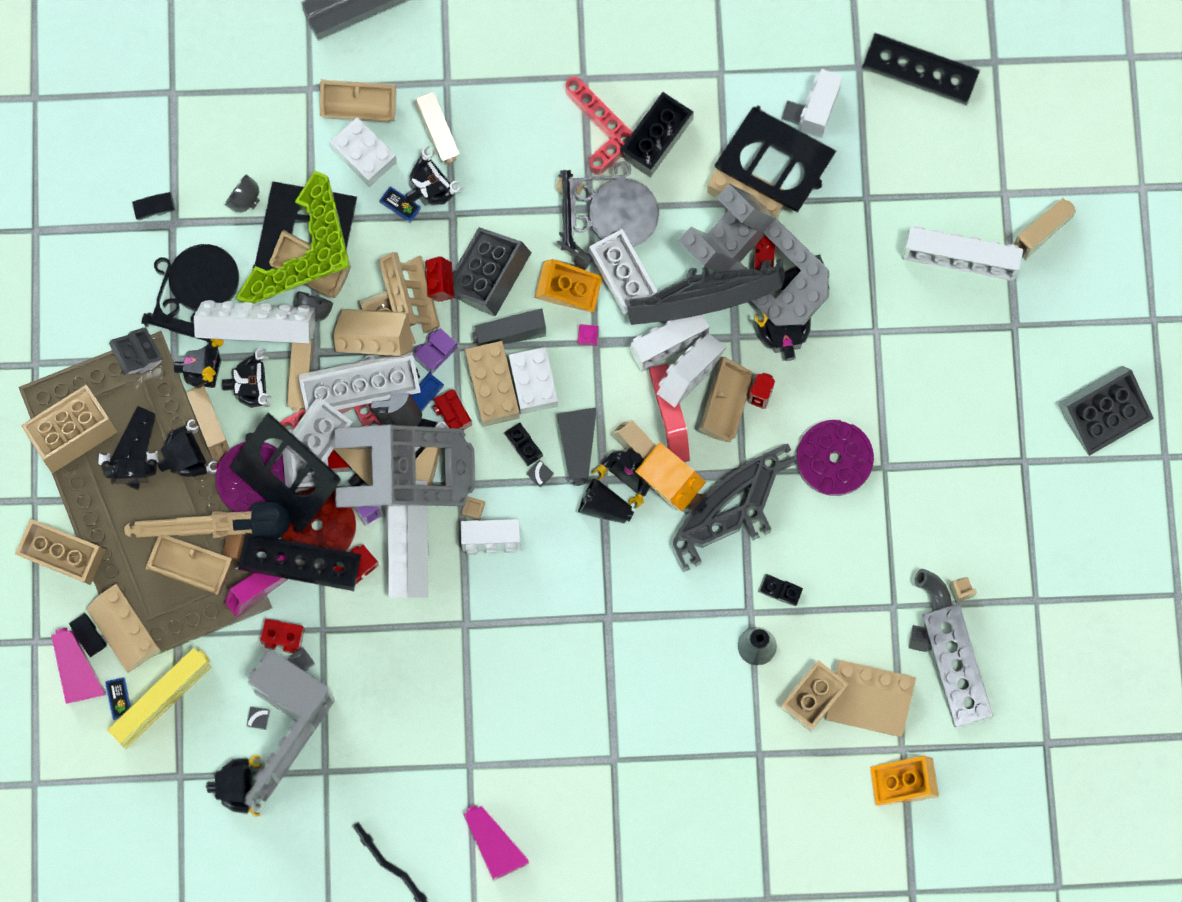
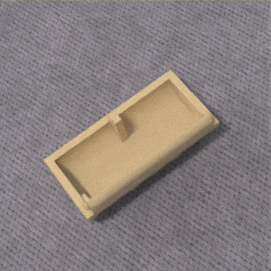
M320 80V116H323V118L354 120L358 117L360 120L381 122L395 120L396 84Z
M283 230L269 261L270 266L278 269L284 266L283 263L295 257L298 259L306 255L305 252L311 250V244ZM351 265L348 268L311 281L305 285L329 298H336L347 279Z
M720 357L699 427L700 432L724 442H731V439L736 437L754 376L752 371L726 357Z
M158 536L145 569L219 595L229 575L232 558L170 536Z

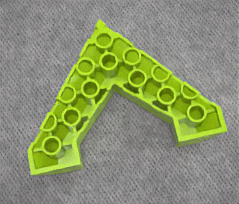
M314 170L295 201L310 215L308 223L309 232L312 235L311 250L305 252L306 255L298 259L295 257L283 263L284 266L276 270L273 268L266 271L255 266L238 293L237 300L254 304L350 267L332 188L327 175Z

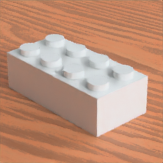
M623 229L589 246L588 252L624 316L628 314L627 307L630 305V299L650 297L658 293Z
M703 315L670 320L666 322L665 326L661 328L657 326L651 329L649 334L645 336L639 335L634 338L631 343L630 353L640 371L643 372L649 369V367H653L693 346L700 337L704 338L709 333L710 327Z
M709 333L704 338L700 337L695 342L694 347L690 346L684 354L685 356L681 355L675 363L676 365L671 364L667 369L666 373L668 375L660 381V389L657 394L673 407H676L712 372L726 346Z

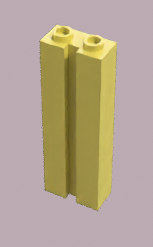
M193 648L107 731L127 749L211 669L209 657L201 649L197 651Z

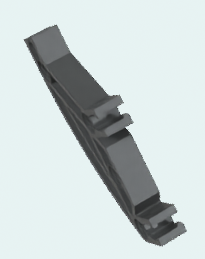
M776 259L777 264L775 267H770V260H764L760 271L751 268L709 274L708 268L703 267L702 274L696 275L697 269L690 268L687 277L650 297L630 299V305L627 307L630 323L635 325L694 317L731 308L776 292L782 288L785 278L782 259Z
M789 444L765 453L732 472L706 495L708 499L705 503L708 505L701 514L697 512L694 516L690 513L673 539L672 545L673 552L683 572L690 570L688 563L685 564L682 555L691 553L695 566L701 565V559L695 546L704 548L740 531L743 522L753 541L760 538L758 532H755L753 524L757 521H760L765 535L771 532V527L763 510L776 474L796 463L795 456L784 462H779L777 457L791 451ZM772 460L775 466L767 467L765 461ZM750 488L745 505L714 518L734 498ZM754 510L757 516L749 517L747 511ZM718 525L722 528V532L715 533L712 531V527ZM679 541L686 542L687 547L685 549L678 548L677 543Z

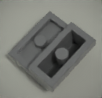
M146 327L130 331L128 335L112 339L109 342L126 376L138 373V375L156 367L163 360Z
M410 393L391 394L390 400L373 401L371 405L372 411L382 425L418 426L422 419V412Z

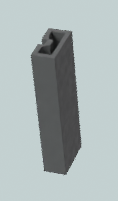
M305 0L301 4L317 40H321L409 0Z

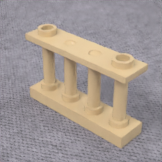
M396 252L380 258L379 262L392 311L409 313L410 327L416 323L422 324L424 333L440 327L434 301L427 296L426 271L422 256H417L405 263L400 262ZM402 270L408 271L410 280H405ZM407 288H412L414 298L409 297ZM412 306H417L419 316L414 315Z

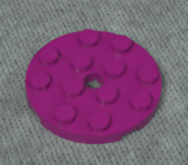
M827 420L814 425L805 433L797 450V466L804 481L817 492L829 496H842L859 489L868 479L874 463L873 448L866 434L854 424L851 425L841 420ZM831 454H839L840 461L838 463L832 462L830 460Z
M247 442L240 443L226 452L220 460L216 471L218 494L223 503L233 512L251 511L254 503L267 502L229 468ZM266 442L263 443L261 448L264 465L268 463L278 449ZM281 454L271 468V472L285 484L283 454Z

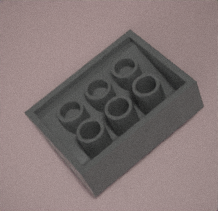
M479 227L453 271L454 298L482 312L496 316L532 252L522 241Z
M1125 366L1115 369L1058 402L1066 421L1089 456L1154 419L1132 369Z

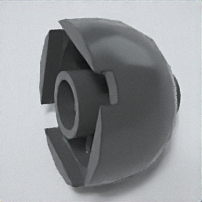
M247 174L243 176L240 180L241 183L235 187L224 204L236 212H245L250 207L254 209L260 201L257 198L260 192L259 186Z
M298 291L294 306L308 305L315 308V321L321 322L329 316L333 303L325 298Z

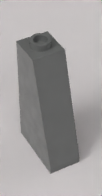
M536 309L476 325V332H472L474 344L478 343V346L502 341L503 344L546 337L543 309Z
M596 407L558 414L569 484H574V486L584 485L589 480Z

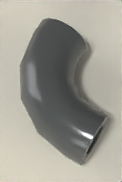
M927 569L918 570L915 575V585L926 590L930 595L932 611L952 606L951 595L942 579Z

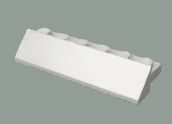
M416 480V485L427 486V480ZM388 506L389 598L428 597L427 506Z

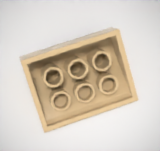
M87 385L21 425L52 474L117 433L114 425Z
M839 660L835 674L849 685L828 710L826 720L902 738L916 677Z

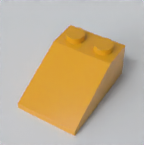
M555 259L543 262L535 298L593 313L603 277Z
M660 442L635 471L670 506L681 512L706 483L692 468Z
M921 756L870 767L876 806L922 801L939 797L933 758Z

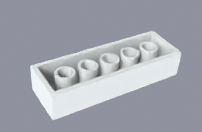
M915 226L909 230L903 260L1014 281L1020 270L1023 249L1013 244L1005 246L1000 245L997 241L985 242L977 237L965 238L957 233L949 235L944 234L941 230L929 231L925 230L924 227Z
M207 300L200 304L194 315L195 338L309 343L315 331V308L308 305L292 307L289 304L272 306L269 303L253 305L250 302L234 304L231 301L215 303L212 300Z
M412 351L402 356L390 355L299 374L306 412L315 399H323L336 410L372 403L373 401L387 400L391 398V394L410 393L411 395L421 393Z

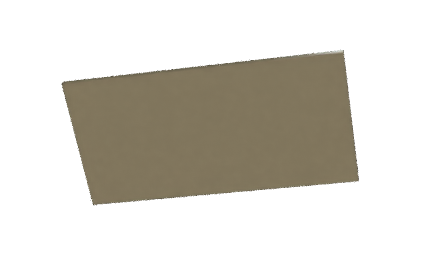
M162 331L150 336L163 360L156 367L139 375L134 373L126 376L113 350L18 387L30 419L87 385L117 430L116 434L57 470L52 475L76 537L106 549L93 579L98 594L100 595L117 584L161 652L157 655L272 609L268 596H265L241 615L235 617L224 603L232 587L254 574L253 572L238 570V561H232L223 590L217 595L145 569L158 536L136 538L134 533H131V537L125 535L124 526L130 523V526H134L135 521L212 516V512L215 511L233 512L223 503L218 494L216 474L207 472L205 475L196 477H183L172 473L170 469L162 472L157 463L155 476L148 477V483H140L138 491L124 484H111V479L105 477L102 466L98 464L99 453L102 455L110 453V459L112 458L137 406L156 414L148 451L149 453L158 451L159 462L165 459L161 449L165 446L171 431L181 426H187L188 421L191 419L195 420V424L191 425V428L199 426L179 373L174 372V361ZM199 426L198 432L193 435L207 462L205 466H208L213 461V458ZM215 465L210 466L212 470H216ZM213 534L173 535L170 537L222 555L227 536L213 538Z

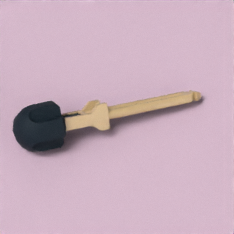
M259 502L252 505L251 511L227 513L215 511L212 512V516L135 521L134 526H130V523L124 526L125 535L131 537V533H134L136 538L213 534V538H219L227 535L249 533L254 536L279 539L289 529L291 519L288 511L280 504Z

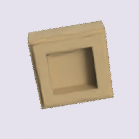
M467 496V502L463 507L461 516L480 521L485 501Z

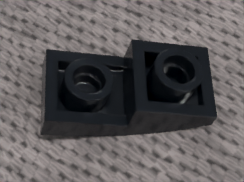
M172 192L132 201L136 220H142L154 215L160 216L176 210Z
M518 423L504 433L527 466L543 457V453L521 423Z
M697 493L683 512L687 514L689 511L694 516L697 512L701 514L708 505L705 503L708 497Z
M765 574L758 592L778 601L797 606L803 588Z
M85 612L69 623L75 636L90 658L107 646L95 630L97 627Z

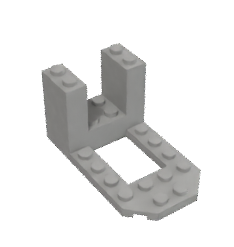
M728 184L717 196V199L728 209L724 216L708 233L690 227L678 241L704 267L717 272L747 269L741 261L766 235L801 271L777 298L771 293L752 300V302L776 326L804 325L829 298V269L754 195Z
M401 425L335 429V449H372L373 486L336 488V507L464 506L467 502V495L472 493L475 488L474 447L465 440L466 434L463 429ZM415 447L445 448L446 486L416 485Z
M271 649L268 653L265 652L261 656L258 668H254L250 672L248 683L255 688V695L294 721L289 728L291 730L287 737L283 736L278 743L280 748L275 754L272 753L266 761L267 767L264 771L261 769L255 777L256 783L245 798L247 799V806L255 812L261 807L259 804L261 800L266 802L335 702L329 687Z

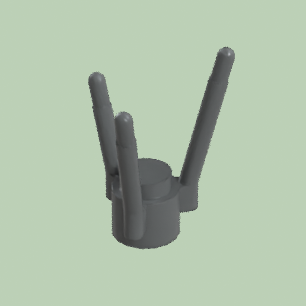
M559 232V235L563 238V233ZM559 240L556 242L562 248L575 255L573 262L576 265L567 262L563 263L583 270L588 268L592 260L589 253L585 252L577 244L576 250L578 252Z

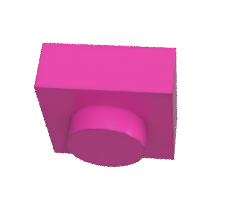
M579 324L578 345L597 346L598 326Z

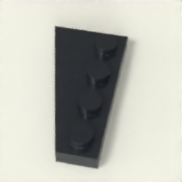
M137 406L110 459L111 464L119 459H146V452L148 451L156 418L155 413ZM140 483L124 484L139 491Z

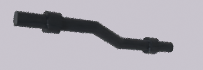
M359 822L354 824L352 827L361 838L360 842L369 849L379 865L404 881L415 897V902H428L424 892H420L408 873L385 860L373 843L374 839L371 835L365 832Z

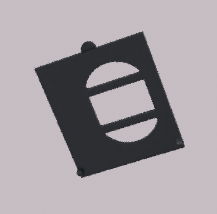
M759 105L753 106L714 166L721 172L798 213L813 188L820 189L822 187L820 177L834 157L836 150L760 110L761 107ZM764 142L749 168L744 170L740 161L743 149L752 143ZM769 146H773L792 157L775 186H771L752 175ZM799 161L804 170L802 182L792 189L781 190V186Z
M272 181L253 269L255 266L266 271L273 269L269 261L281 232L285 230L293 234L296 220L310 221L309 215L298 214L302 208L295 203L304 187ZM332 192L347 250L357 196Z
M268 412L253 433L249 432L246 434L245 440L247 443L229 468L267 502L278 503L284 507L289 513L290 523L295 526L294 531L302 533L339 484L341 478ZM274 438L282 440V443L271 459L264 465L261 456L263 443L268 439ZM287 446H290L307 462V465L290 488L271 472V468ZM313 468L317 480L315 490L308 495L296 494L295 491Z

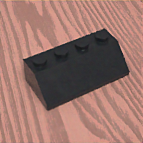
M662 92L620 151L637 169L652 177L692 122L694 111L665 92Z

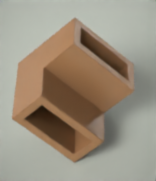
M227 535L222 555L232 558V561L240 562L245 536Z

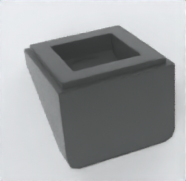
M913 625L908 648L927 652L930 643L926 629Z

